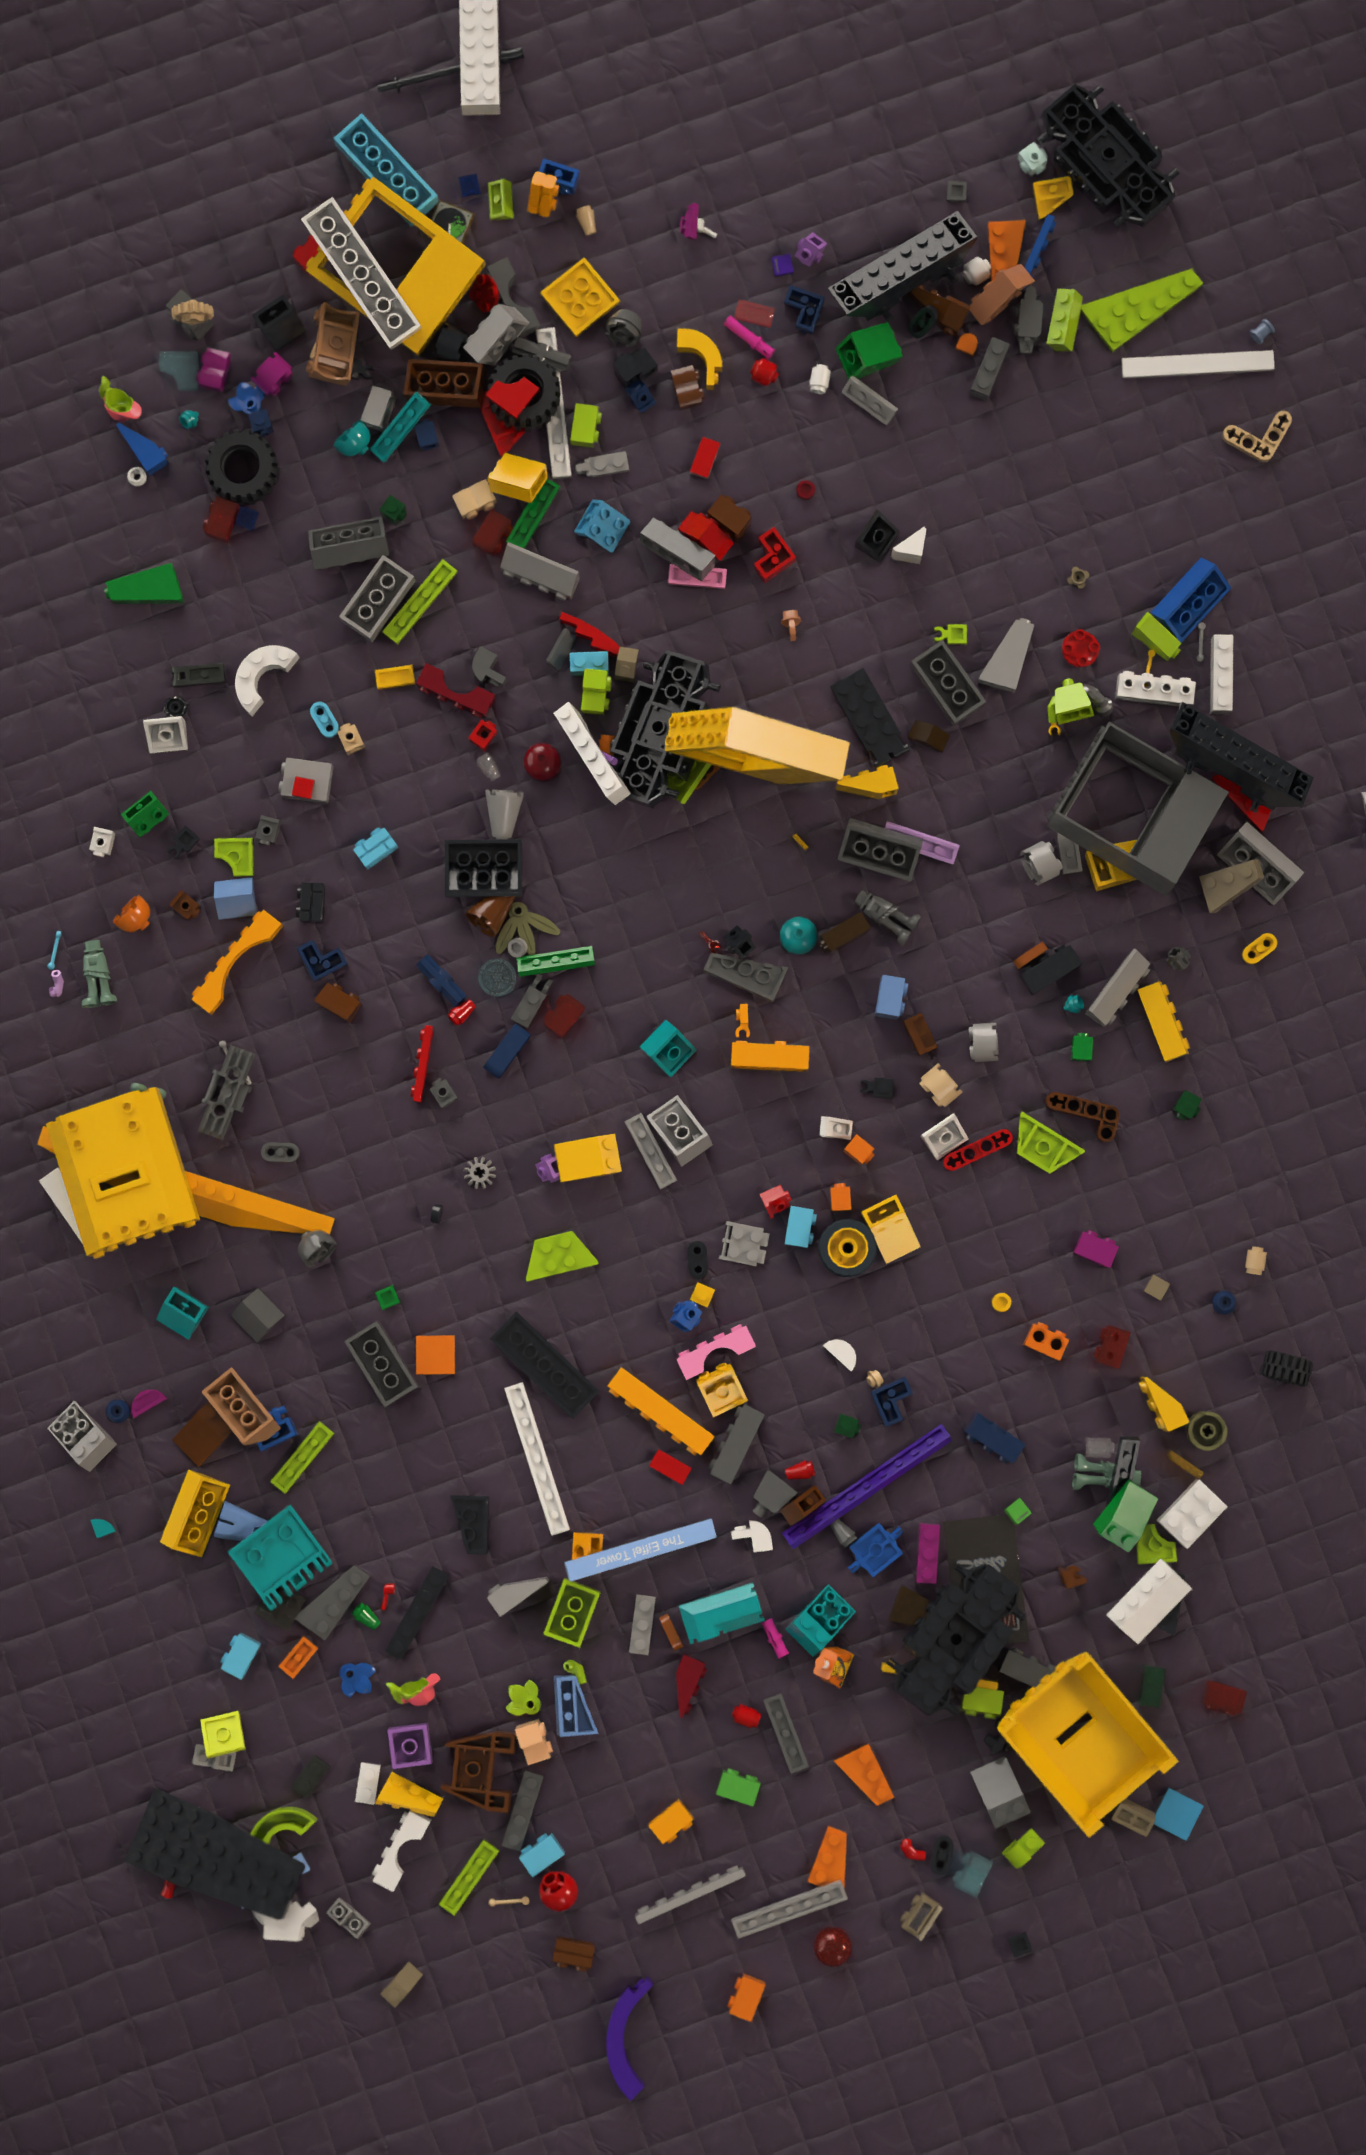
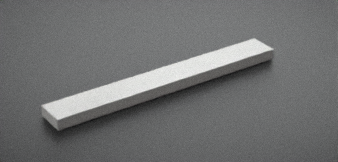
M555 328L537 329V343L547 344L557 351ZM553 368L556 371V377L560 381V405L557 407L555 416H551V421L547 423L552 478L557 479L571 477L560 370Z
M1273 350L1122 358L1121 360L1123 379L1274 371Z
M522 1382L506 1387L504 1389L551 1536L568 1531L570 1528L524 1384Z

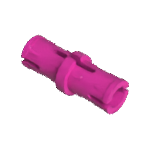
M770 1618L762 1622L761 1625L769 1638L767 1641L772 1644L777 1658L779 1659L789 1654L781 1638L783 1636L781 1633L779 1634L773 1619Z

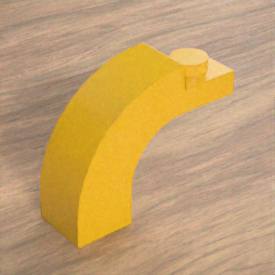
M678 328L677 352L694 353L704 360L707 367L706 390H714V384H718V373L714 372H722V360L717 346L709 337L699 331Z

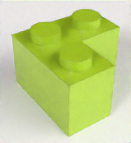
M584 669L582 713L604 715L605 710L609 709V699H606L607 691H611L612 680L608 676V671Z

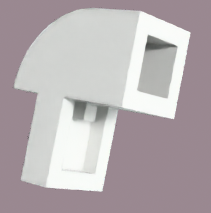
M749 1520L750 1528L746 1529V1525L736 1526L735 1530L731 1531L732 1539L751 1537L753 1552L773 1550L770 1532L761 1522Z

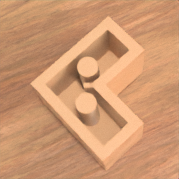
M536 1719L516 1727L515 1732L521 1749L523 1748L528 1765L551 1757L550 1753L553 1752L550 1741L546 1742L547 1730L544 1722L540 1723V1720Z

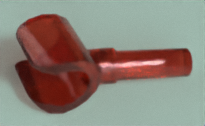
M703 931L699 932V935L708 943L711 953L716 954L715 947H719L722 950L719 941L711 940Z

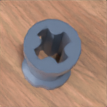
M1263 319L1261 324L1249 333L1255 342L1262 344L1265 337L1275 332V328L1267 319Z

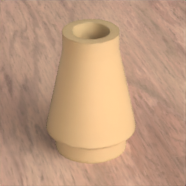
M590 205L577 209V215L575 216L581 224L585 235L596 233L593 209L591 210Z

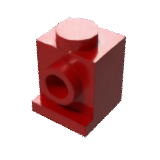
M481 719L468 739L474 745L486 751L498 733L495 729L497 726L489 720L485 722ZM483 732L488 733V736L486 738L481 737V734Z
M781 1185L760 1194L771 1219L774 1218L773 1214L790 1207L789 1202L792 1201L788 1190L783 1191Z

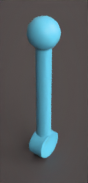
M61 931L56 932V940L52 952V957L50 963L48 964L49 970H53L55 968L54 961L58 948L59 939L62 933Z

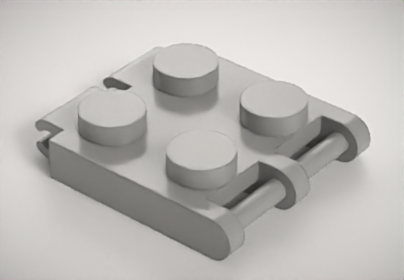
M726 1221L727 1229L725 1238L722 1239L724 1244L719 1259L756 1266L757 1263L764 1264L766 1251L760 1250V1246L767 1247L770 1234L764 1233L763 1228ZM733 1226L731 1238L729 1239L730 1229ZM727 1243H729L728 1253L725 1256Z

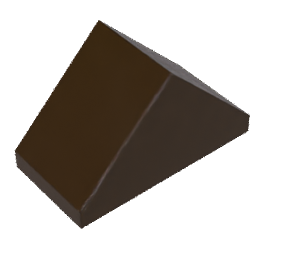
M915 720L908 735L909 739L943 753L950 737L948 733L936 725Z

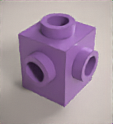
M812 232L805 239L802 238L796 246L798 250L795 256L801 263L809 267L815 262L818 264L824 256L822 252L828 243Z
M550 1153L541 1157V1162L535 1164L542 1182L550 1180L552 1183L559 1180L556 1155L552 1156Z

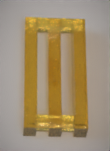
M1169 1451L1166 1455L1168 1459L1195 1478L1201 1479L1204 1473L1175 1452Z

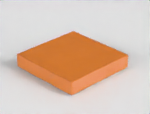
M455 1335L416 1336V1374H455Z

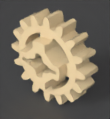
M196 300L181 302L178 306L171 308L173 320L177 319V321L189 325L204 323L207 319L211 320L214 317L212 306Z

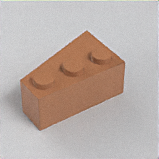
M1022 264L1007 270H1000L995 275L996 279L993 282L987 283L983 287L984 291L972 298L971 301L973 303L970 305L969 310L981 325L992 321L1008 306V303L1015 296L1018 297L1022 294L1020 291L1025 286L1032 285L1035 282Z

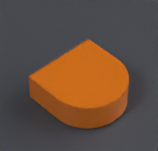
M965 333L960 337L955 349L973 356L978 344L977 338L971 333Z

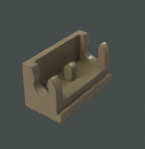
M1125 1798L1113 1809L1111 1820L1147 1837L1155 1822V1813Z

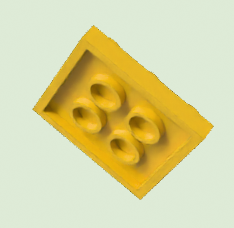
M585 257L540 292L541 296L575 337H578L620 303L619 298Z

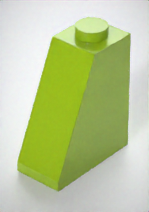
M1149 612L1143 616L1131 633L1166 661L1171 657L1175 659L1181 651L1178 648L1181 642Z

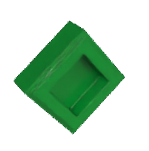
M393 1285L375 1292L382 1310L401 1303Z

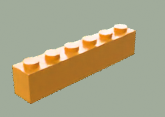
M622 1367L608 1384L611 1394L617 1398L622 1396L626 1399L624 1403L631 1409L638 1408L641 1411L640 1415L646 1420L653 1419L657 1422L655 1426L662 1432L669 1431L673 1434L671 1438L679 1444L684 1442L688 1445L686 1449L695 1456L697 1453L701 1455L715 1437Z

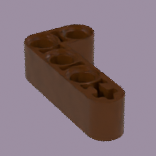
M1052 1092L1046 1096L1045 1105L1052 1111L1099 1122L1096 1137L1100 1142L1107 1143L1114 1139L1120 1117V1112L1116 1107L1058 1092ZM1055 1096L1057 1101L1062 1102L1064 1101L1063 1098H1065L1066 1100L1064 1104L1057 1103L1054 1106H1052V1102L1049 1101V1099H1052ZM1069 1101L1077 1103L1078 1108L1076 1111H1071L1068 1108ZM1089 1105H1092L1096 1108V1114L1094 1116H1091L1087 1113V1107ZM1107 1110H1112L1115 1113L1113 1120L1106 1118L1105 1113ZM1104 1128L1110 1131L1108 1139H1104L1101 1136V1131Z

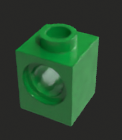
M1077 1033V1036L1072 1037L1071 1060L1087 1062L1092 1060L1093 1037H1089L1088 1033Z

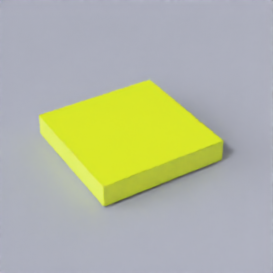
M239 1711L200 1720L206 1757L208 1759L246 1749Z

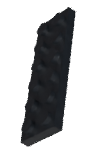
M517 1311L490 1338L502 1352L572 1419L600 1392Z

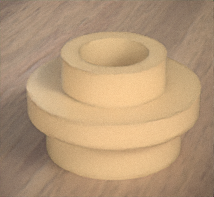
M877 1370L867 1373L868 1377L866 1379L869 1385L880 1388L881 1384L884 1383L880 1373Z

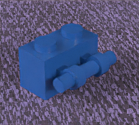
M285 1405L279 1408L274 1407L269 1412L281 1429L266 1441L257 1442L260 1451H266L299 1435L291 1417L282 1420L281 1415L287 1412Z

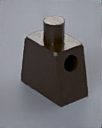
M901 1584L888 1619L893 1622L914 1625L919 1617L925 1615V1608L929 1600Z

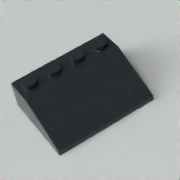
M522 839L445 840V897H522Z

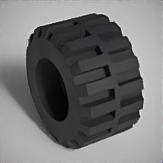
M1269 1350L1265 1352L1260 1374L1269 1379L1305 1387L1308 1386L1313 1363L1305 1358Z

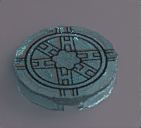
M495 958L488 960L482 965L478 980L480 987L485 993L501 997L513 990L517 976L515 969L509 962L504 959Z

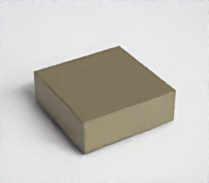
M1153 1274L1144 1292L1161 1301L1170 1283Z

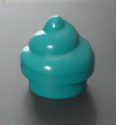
M191 410L183 411L181 416H179L180 423L185 429H193L197 426L199 413Z
M1073 994L1067 998L1063 1008L1071 1013H1079L1081 1009H1084V1003L1080 995Z

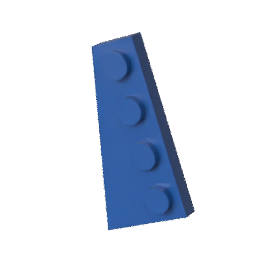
M1047 214L1025 265V269L1030 275L1033 268L1037 269L1041 260L1039 254L1041 250L1045 251L1049 242L1047 236L1049 232L1053 233L1057 223L1054 222L1055 217Z

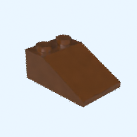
M208 1401L172 1440L200 1467L234 1432Z

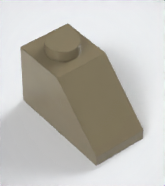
M620 647L615 669L616 680L634 683L638 649Z
M408 1962L382 1990L381 1996L395 2008L423 1974L413 1964Z

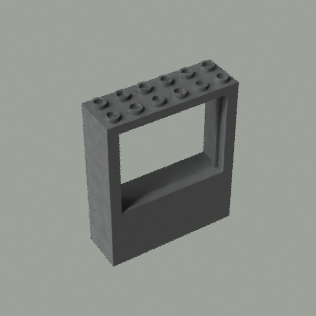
M1109 722L1106 727L1102 726L1095 736L1082 761L1047 819L1050 822L1047 827L1167 896L1180 878L1227 796L1228 791L1194 771L1190 775L1187 772L1184 773V765ZM1105 750L1112 752L1168 785L1130 853L1066 817Z

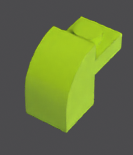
M1030 1828L1018 1841L1015 1839L1001 1853L1018 1869L1027 1863L1031 1856L1045 1842Z

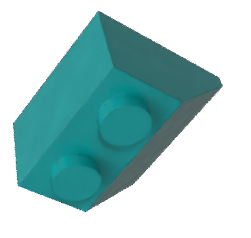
M667 1020L640 1046L646 1055L669 1077H672L697 1051L684 1035Z

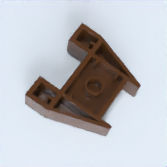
M496 1730L446 1742V1747H455L452 1784L443 1783L440 1789L487 1811L508 1813L511 1806L512 1790L494 1789L492 1784L496 1752L514 1754L518 1739L516 1732Z

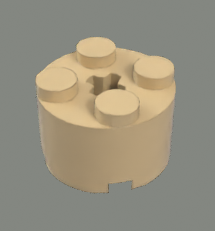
M938 1063L921 1077L920 1085L926 1092L931 1091L933 1093L932 1099L938 1106L941 1107L943 1105L946 1107L963 1092L961 1089L956 1090L958 1085L945 1070H939L941 1065Z

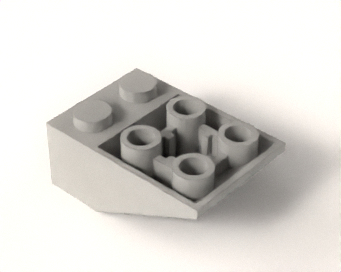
M73 1401L47 1428L77 1464L89 1472L117 1445L110 1435L76 1401Z

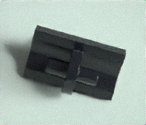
M998 1717L993 1725L995 1728L998 1727L1002 1718ZM988 1733L983 1740L995 1754L998 1753L1004 1742L1006 1744L1002 1749L1008 1751L1011 1747L1001 1733L998 1737Z

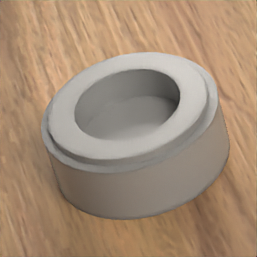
M517 937L508 943L507 948L511 956L519 958L526 954L528 946L524 939Z

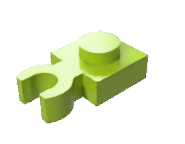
M948 624L947 630H944L942 627L934 628L935 632L939 631L942 634L941 637H934L935 642L947 639V645L967 644V625Z

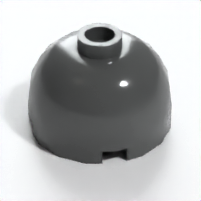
M307 1231L301 1236L298 1245V1255L306 1267H314V1263L318 1260L322 1263L331 1256L336 1249L334 1244L337 1245V1243L325 1231Z

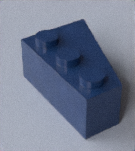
M975 1412L963 1431L967 1434L965 1436L973 1443L979 1441L983 1444L981 1448L990 1454L993 1451L999 1454L998 1459L1006 1464L1009 1462L1014 1464L1026 1445L978 1412Z

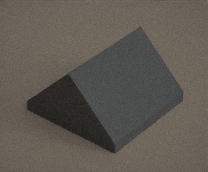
M259 1288L245 1298L231 1314L257 1343L285 1316Z

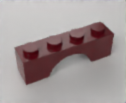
M425 663L416 682L419 691L427 695L430 693L435 694L438 700L445 703L448 700L454 703L453 706L462 711L464 708L470 710L471 715L480 719L482 716L487 718L496 699L495 694L478 686L473 691L465 694L451 691L445 685L443 670L428 663Z

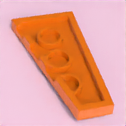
M1026 220L988 222L992 282L996 279L995 275L1000 270H1007L1017 266Z

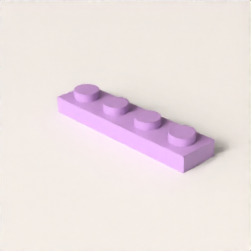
M887 821L886 829L923 839L920 854L954 864L960 845Z

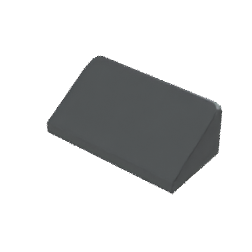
M563 629L546 659L547 665L556 670L561 669L577 641V637L568 629Z

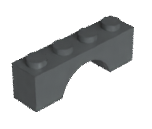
M508 257L487 266V274L497 284L499 291L498 301L502 300L503 305L515 307L530 322L519 335V338H523L540 329V324L532 307L518 306L509 296V290L516 280V274Z

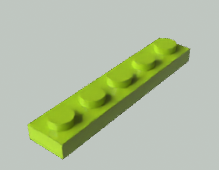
M442 559L382 631L383 634L398 645L458 571Z

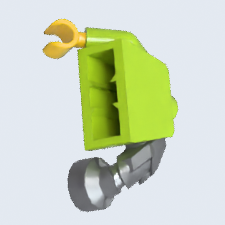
M1065 679L1062 682L1063 687L1055 690V696L1051 698L1047 707L1049 723H1051L1048 732L1053 736L1052 730L1057 728L1058 735H1060L1061 729L1057 726V722L1060 725L1094 716L1090 700L1094 702L1095 714L1099 717H1106L1113 712L1112 701L1104 697L1100 693L1101 691L1093 686L1082 685V683L1074 684L1073 679Z

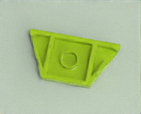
M1024 1112L1020 1113L1016 1154L1050 1174L1085 1152L1084 1149Z
M573 1231L537 1239L534 1241L526 1282L599 1263Z

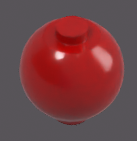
M549 1872L543 1877V1881L540 1884V1899L552 1911H565L572 1907L577 1900V1883L571 1875L565 1872Z

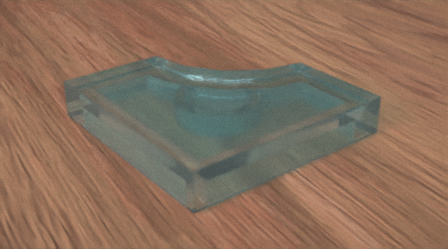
M160 351V372L173 376L177 382L178 390L198 391V382L196 381L198 352Z

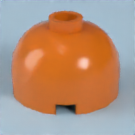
M140 895L135 896L121 909V916L117 914L113 920V923L125 932H135L138 929L143 931L150 923L148 921L150 917L149 904Z

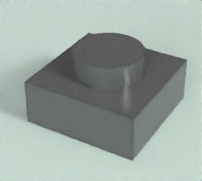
M948 181L947 202L965 203L967 182Z

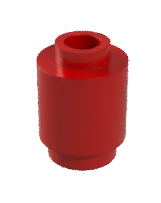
M740 1703L739 1706L734 1707L731 1717L734 1718L733 1722L751 1729V1727H757L761 1713Z

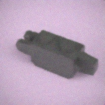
M1033 286L1025 289L1024 298L1020 300L1019 305H1016L1015 316L1018 317V323L1014 324V335H1017L1016 341H1019L1020 354L1031 355L1033 344L1040 339L1042 328L1043 303L1040 300H1036V289Z

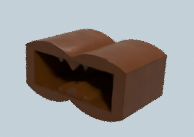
M692 365L672 370L671 377L680 410L702 405V399H705L703 388H699L697 381H700L698 369L694 370Z

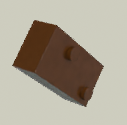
M408 359L403 395L407 402L415 392H418L431 405L482 408L487 372L482 363Z

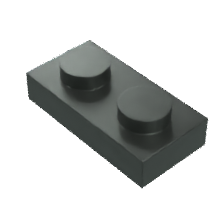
M314 1755L291 1788L307 1799L330 1765Z

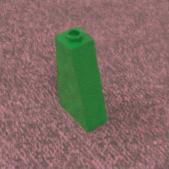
M172 563L107 581V588H104L107 599H111L114 604L185 603Z

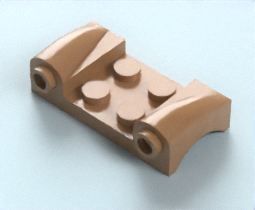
M323 302L319 310L316 309L314 321H316V326L319 327L315 354L312 361H308L306 367L309 377L343 386L349 383L360 312L338 310L326 302Z

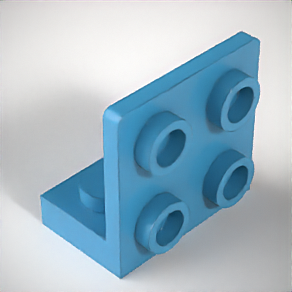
M592 499L574 532L579 536L590 538L612 553L627 529L630 520L604 501Z

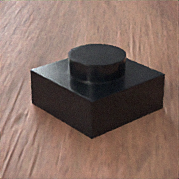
M1026 1931L1008 1937L1014 1958L1033 1952Z

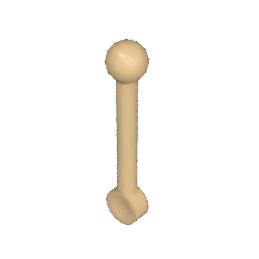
M526 1896L522 1899L489 1900V1905L492 1907L496 1904L523 1903L527 1905L529 1903V1898Z

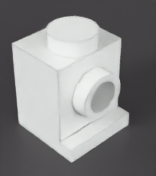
M94 827L89 850L98 857L110 856L116 834L110 830ZM103 839V845L99 846L98 840Z

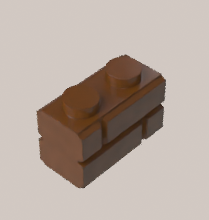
M557 1936L552 1962H556L558 1967L567 1968V1965L575 1966V1970L586 1972L587 1969H591L596 1943Z

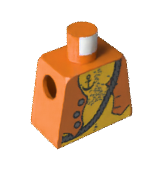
M824 1647L820 1656L815 1660L816 1666L813 1674L821 1680L841 1689L854 1654L840 1647Z

